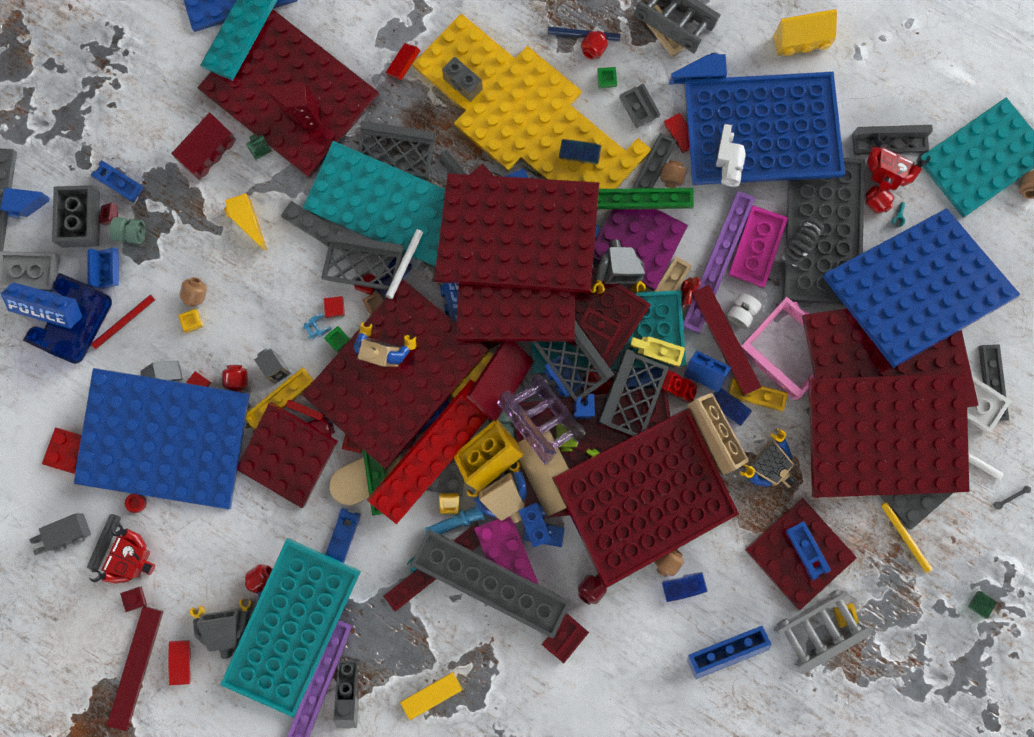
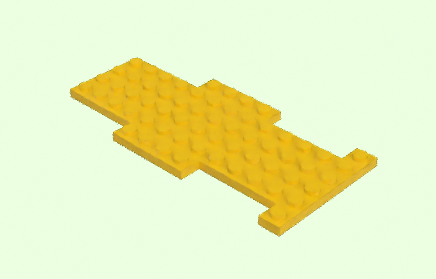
M462 13L412 64L415 70L465 111L454 122V126L508 172L520 160H523L544 179L599 182V189H618L652 150L637 138L625 151L572 106L582 94V91L528 46L514 58ZM454 56L482 79L483 90L471 102L443 79L442 69Z

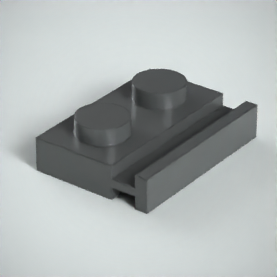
M644 83L619 95L636 128L660 117L661 114Z

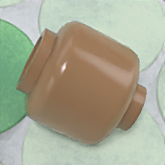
M669 160V163L663 165L660 180L665 183V187L676 188V186L684 184L687 173L684 163Z
M1034 170L1024 173L1020 179L1019 192L1027 199H1034Z
M197 277L186 279L181 285L180 299L184 304L191 307L202 304L205 300L207 286Z
M676 549L654 561L657 566L656 571L664 577H667V575L675 576L684 563L683 554Z

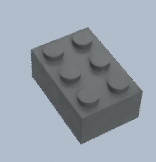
M92 185L54 187L52 242L61 248L99 246L100 192Z

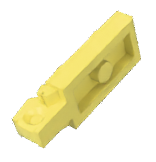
M649 336L648 338L643 337L642 340L632 338L629 346L638 349V354L676 367H680L685 351L684 347Z

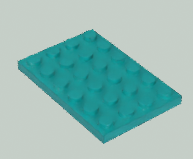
M1006 97L922 155L921 159L924 161L931 156L930 161L922 167L964 218L1021 178L1024 173L1034 168V130Z

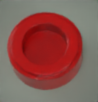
M130 494L125 499V508L131 513H139L146 507V499L143 495Z

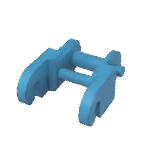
M322 313L309 319V323H305L302 327L303 330L306 329L309 333L308 339H315L317 335L321 337L331 330L329 326L326 330L320 331L315 324L317 320L323 317ZM313 325L315 327V333L311 331L310 326Z

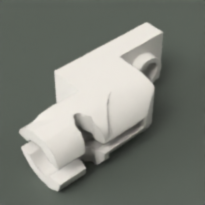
M724 124L716 166L722 167V184L729 187H738L745 160V149L743 145L732 143L734 133L731 132L732 125Z

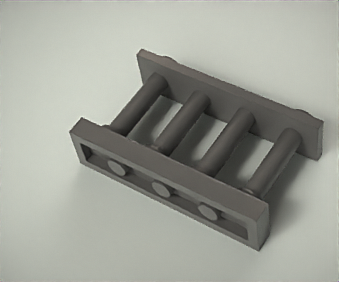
M649 0L647 4L639 1L634 12V16L694 54L702 40L698 37L705 28L712 31L721 14L698 0H663L669 5L662 14L653 9L659 0ZM675 8L684 14L677 24L668 19ZM690 18L699 23V26L693 33L683 28Z

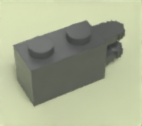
M75 513L39 528L40 535L29 540L31 544L43 541L44 546L34 550L35 555L47 551L57 553L67 549L66 546L71 543L76 545L86 541L85 538L91 536L84 513Z

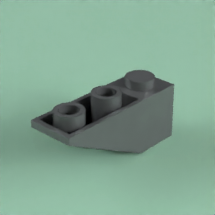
M339 661L333 721L336 728H357L359 661Z

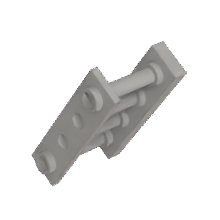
M839 589L832 591L828 594L829 597L790 620L787 618L777 623L778 627L774 628L775 633L781 634L784 632L798 656V663L794 664L799 673L805 674L872 635L868 627L857 625L842 600L849 595L847 591H839ZM834 603L850 627V633L845 636L839 634L825 608ZM816 613L820 615L833 638L832 643L827 646L822 644L808 620L809 617ZM799 623L803 625L816 648L815 653L810 656L805 654L791 630L792 627Z

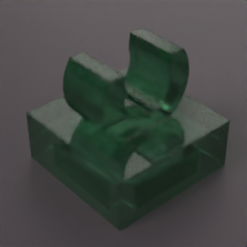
M254 134L249 137L251 141L246 143L255 160L272 152L263 135L257 137Z

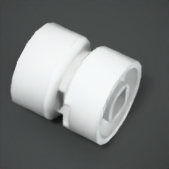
M741 293L735 301L736 306L731 307L726 317L733 324L747 329L753 321L752 316L758 313L762 305L754 297Z

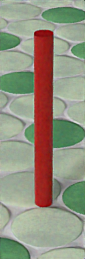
M152 295L146 297L93 341L91 345L95 349L99 348L155 301Z

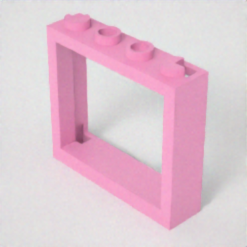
M786 297L741 347L746 357L783 391L788 392V395L796 401L809 389L808 379H813L814 374L812 373L798 387L751 345L782 309L804 327L802 316L810 313L801 310L796 301L793 302Z

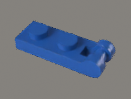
M101 160L98 164V169L93 171L91 176L134 203L144 187Z
M342 507L325 555L342 563L345 562L361 517L360 513L348 512V509ZM345 519L351 521L350 526L344 525Z
M804 521L785 530L811 580L817 579L818 575L822 573L826 574L831 571ZM817 561L819 566L814 568L812 563Z

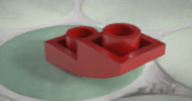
M668 370L661 389L685 402L691 403L697 394L698 386L691 380L684 379L677 373Z
M190 640L169 641V686L186 685L191 682Z

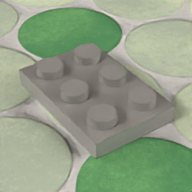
M0 251V290H5L14 282L44 291H55L59 255L56 253Z

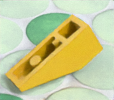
M244 193L225 200L226 207H224L226 216L231 218L263 250H267L250 197Z

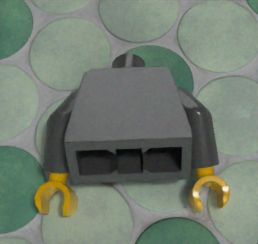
M619 240L610 241L608 243L609 248L601 256L595 275L597 280L596 283L591 284V293H595L596 286H598V294L604 292L605 287L602 281L605 284H631V292H643L646 289L645 284L642 283L645 274L644 263L636 255L633 248L621 247Z
M244 599L239 601V606L242 608L241 612L239 609L204 614L205 608L199 605V612L196 614V609L192 607L190 615L195 618L193 620L195 638L205 645L208 651L219 650L222 659L233 656L232 648L237 647L249 622L250 613L248 610L253 606L251 599H249L247 607L243 606Z

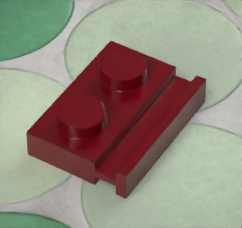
M566 613L554 638L547 636L541 645L564 664L588 635L589 631Z

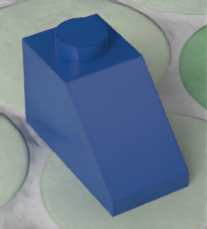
M5 188L0 209L11 218L28 217L48 203L50 198L42 192Z

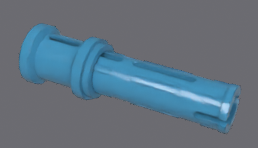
M476 504L475 507L460 510L456 516L425 527L426 533L428 529H431L439 534H443L462 525L468 527L474 521L484 520L485 516Z

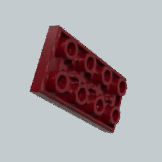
M502 341L466 397L491 421H497L533 365L534 360L515 341Z

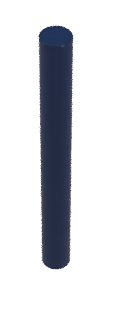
M548 27V34L585 38L590 32L587 30ZM603 32L607 40L620 41L621 34Z

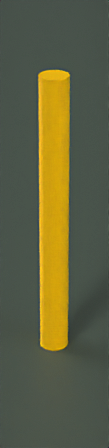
M888 502L881 504L880 506L924 572L931 571V566Z

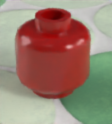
M590 31L581 43L583 55L591 60L600 58L608 47L606 35L601 31Z
M875 185L865 194L866 205L875 213L883 211L886 213L893 207L894 195L889 190H883L880 186Z
M227 365V368L223 369L222 386L230 391L241 392L242 388L247 387V369L242 368V365Z
M259 564L245 574V587L247 590L256 594L262 592L272 568L268 565Z

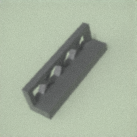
M932 125L857 127L852 133L854 155L870 154V148L875 147V143L871 140L881 132L879 139L883 140L884 136L888 135V140L885 142L888 144L886 149L896 154L927 153L929 151L928 136L933 132ZM896 139H901L907 145L904 148H898L893 142ZM914 139H922L923 147H916L912 141ZM864 140L870 146L867 149H859L858 141Z

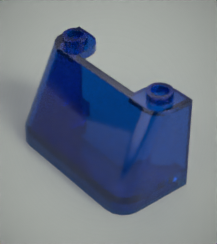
M58 273L53 284L55 292L62 296L76 299L82 318L71 329L48 322L44 329L34 326L27 331L23 341L70 363L77 364L84 359L91 343L111 308L112 299L109 295L88 284Z

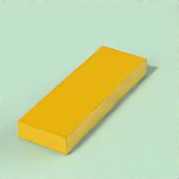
M731 378L727 397L783 412L788 392L762 386L743 396L735 379Z
M451 672L402 700L400 704L410 721L463 689L454 672Z

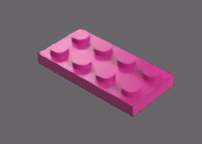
M752 205L728 276L764 288L788 217Z
M510 516L504 520L495 519L474 528L486 558L538 584L516 525Z

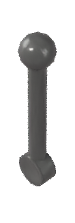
M1024 486L1023 490L1001 502H995L994 508L1002 509L1004 504L1024 493H1030L1031 487Z

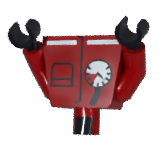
M881 132L877 134L873 139L875 147H872L867 160L868 167L872 172L871 179L879 183L880 188L883 190H897L899 186L904 187L913 183L921 172V167L930 161L931 156L924 161L921 159L924 153L922 152L917 157V164L914 165L915 162L884 147L880 148L881 145L887 142L888 135L884 136L881 141L879 139Z
M119 522L114 523L115 526L120 527V530L115 532L110 529L111 534L117 536L101 569L104 572L101 573L97 569H92L91 572H97L98 576L95 579H89L92 582H98L101 579L102 582L118 584L129 582L132 578H138L141 572L151 575L155 569V564L147 561L150 551L147 550V545L141 535L130 529H123L122 524Z

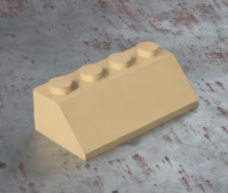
M713 393L699 397L686 405L706 442L709 452L716 460L717 468L723 475L749 462Z
M547 427L518 442V445L524 454L519 461L548 517L566 508L552 477L564 472L568 467Z

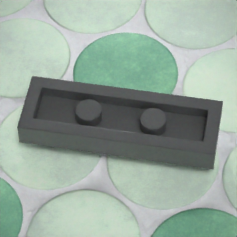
M293 201L288 204L281 214L283 219L327 247L329 246V233H338L336 228Z

